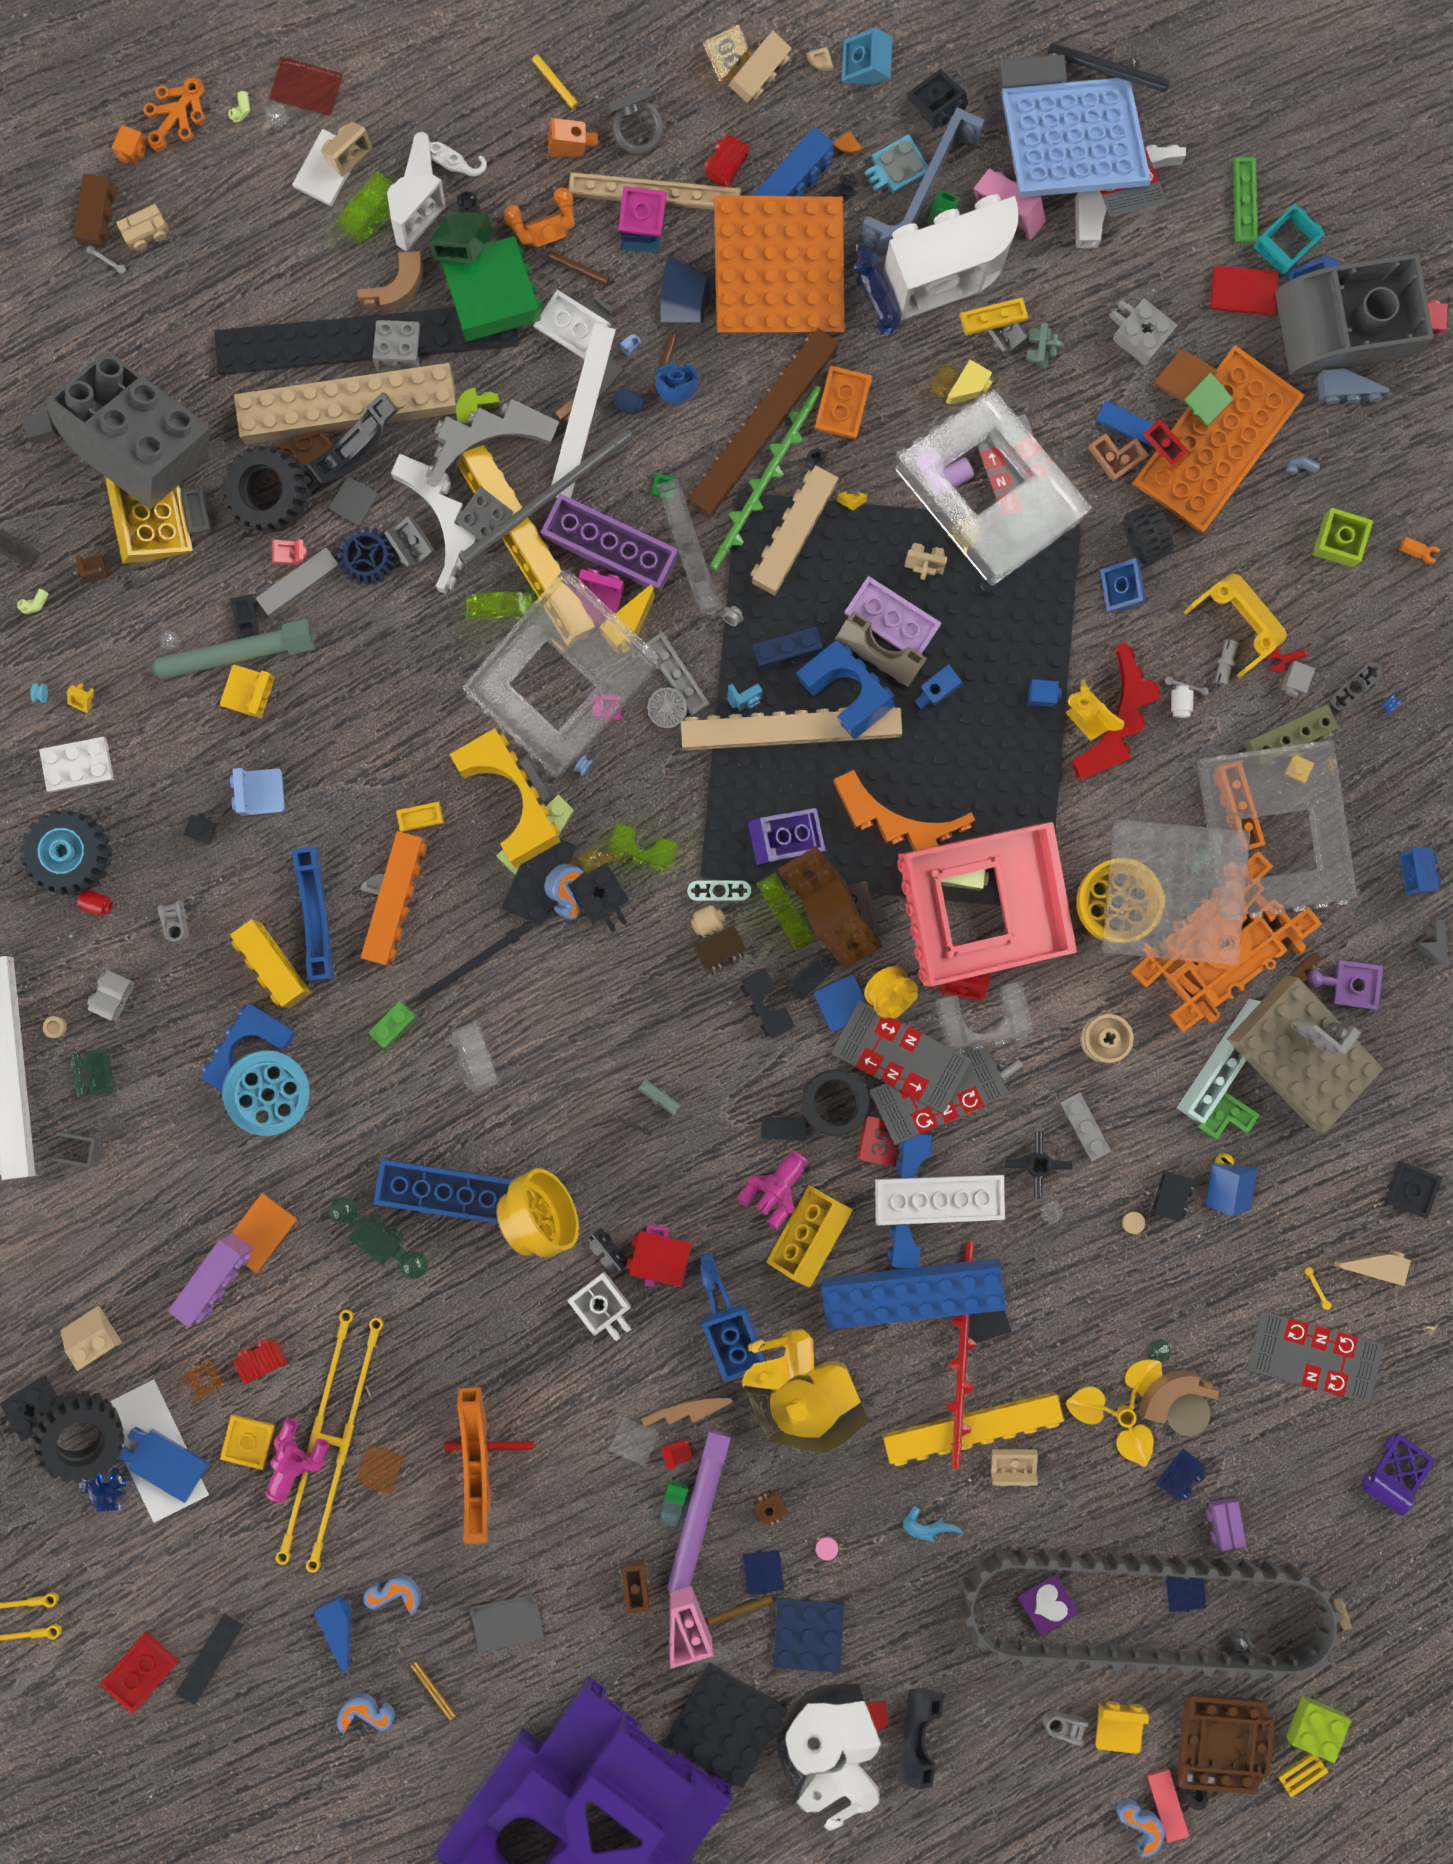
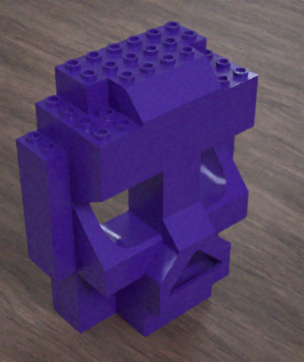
M588 1676L540 1741L521 1728L442 1834L434 1854L437 1855V1859L442 1864H510L499 1853L496 1846V1838L498 1833L511 1820L517 1817H527L538 1821L559 1837V1840L541 1864H697L690 1857L731 1803L732 1786L714 1772L711 1776L707 1775L678 1751L674 1756L641 1731V1723L605 1696L606 1688ZM588 1800L594 1802L639 1837L638 1847L610 1851L604 1848L601 1852H592L585 1802Z

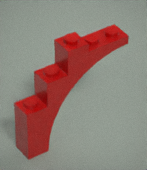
M1126 642L1119 644L1114 649L1121 675L1120 701L1115 716L1124 721V727L1116 731L1108 730L1095 746L1070 762L1078 782L1130 759L1129 755L1131 752L1126 742L1123 743L1122 740L1145 729V718L1141 712L1138 713V709L1155 703L1160 699L1161 691L1158 684L1154 683L1152 678L1143 681V671L1140 666H1136L1134 661L1135 653L1131 646L1128 647Z

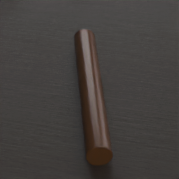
M550 251L548 259L607 285L610 280L609 276L556 252Z
M669 333L659 367L670 362L678 337L674 333ZM654 381L651 395L654 397H659V394L656 391Z

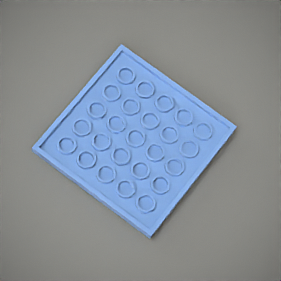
M1113 78L1002 88L1001 96L1019 198L1150 185L1151 178L1130 81Z

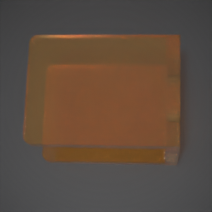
M210 1360L200 1364L176 1380L179 1383L187 1379L196 1393L197 1398L190 1402L191 1405L225 1384ZM203 1373L208 1374L211 1378L208 1386H202L198 1381L199 1376Z

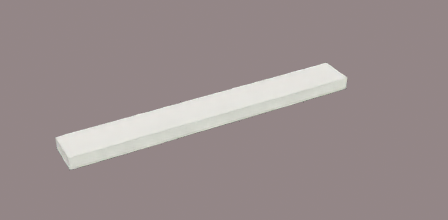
M594 323L552 485L581 463L616 329ZM575 482L560 494L571 498Z

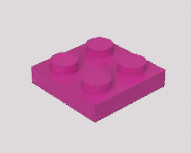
M623 186L618 231L661 237L666 191Z

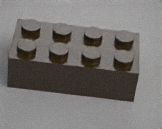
M734 925L694 945V950L706 974L711 972L712 975H715L724 970L725 964L731 962L734 965L744 960V955L746 954V947Z

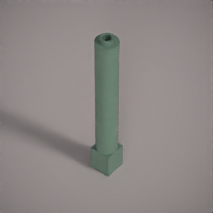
M308 619L282 624L281 630L155 658L152 670L154 675L162 680L288 651L289 655L315 649L314 634Z

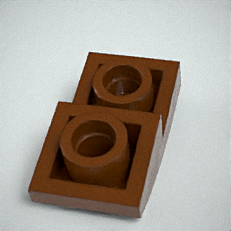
M1318 953L1310 954L1291 971L1289 976L1298 977L1302 982L1306 981L1308 978L1303 971L1309 973L1318 967L1316 963L1322 959Z

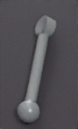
M93 246L87 247V253L96 255L116 268L119 274L124 275L126 273V268L123 265H117L97 252Z
M1171 676L1166 677L1164 683L1168 686L1171 684L1189 686V690L1199 692L1202 696H1207L1209 693L1207 688L1201 689L1173 680Z

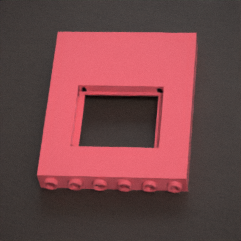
M1053 822L1035 824L898 854V868L903 876L902 890L908 902L906 904V911L912 923L910 932L916 944L914 953L919 961V978L923 985H940L1077 952ZM994 867L1006 935L953 947L940 879Z

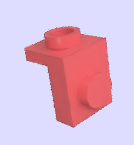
M298 539L296 542L272 541V563L299 565L306 558V546H303V539Z

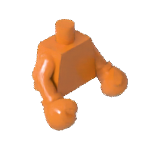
M561 187L554 192V198L561 209L560 212L524 225L521 220L519 207L516 205L506 207L503 214L504 221L517 234L522 244L539 247L567 237L568 231L575 225L573 196L567 188Z

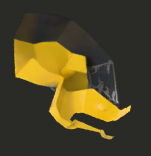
M791 1329L782 1337L766 1342L758 1340L748 1345L749 1351L755 1353L782 1345L786 1347L783 1357L753 1364L745 1372L742 1379L743 1387L766 1438L800 1450L825 1453L842 1445L869 1421L844 1362L826 1361L814 1368L813 1339L804 1329Z

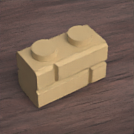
M156 204L116 222L131 251H141L147 247L148 243L162 241L170 233Z

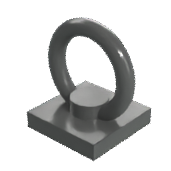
M649 87L610 102L606 106L608 115L615 113L612 124L615 140L622 149L632 154H645L652 151L659 144L663 135V120L659 111L652 104L646 102V100L652 97ZM640 110H645L654 120V135L646 144L633 145L624 138L621 132L622 119Z

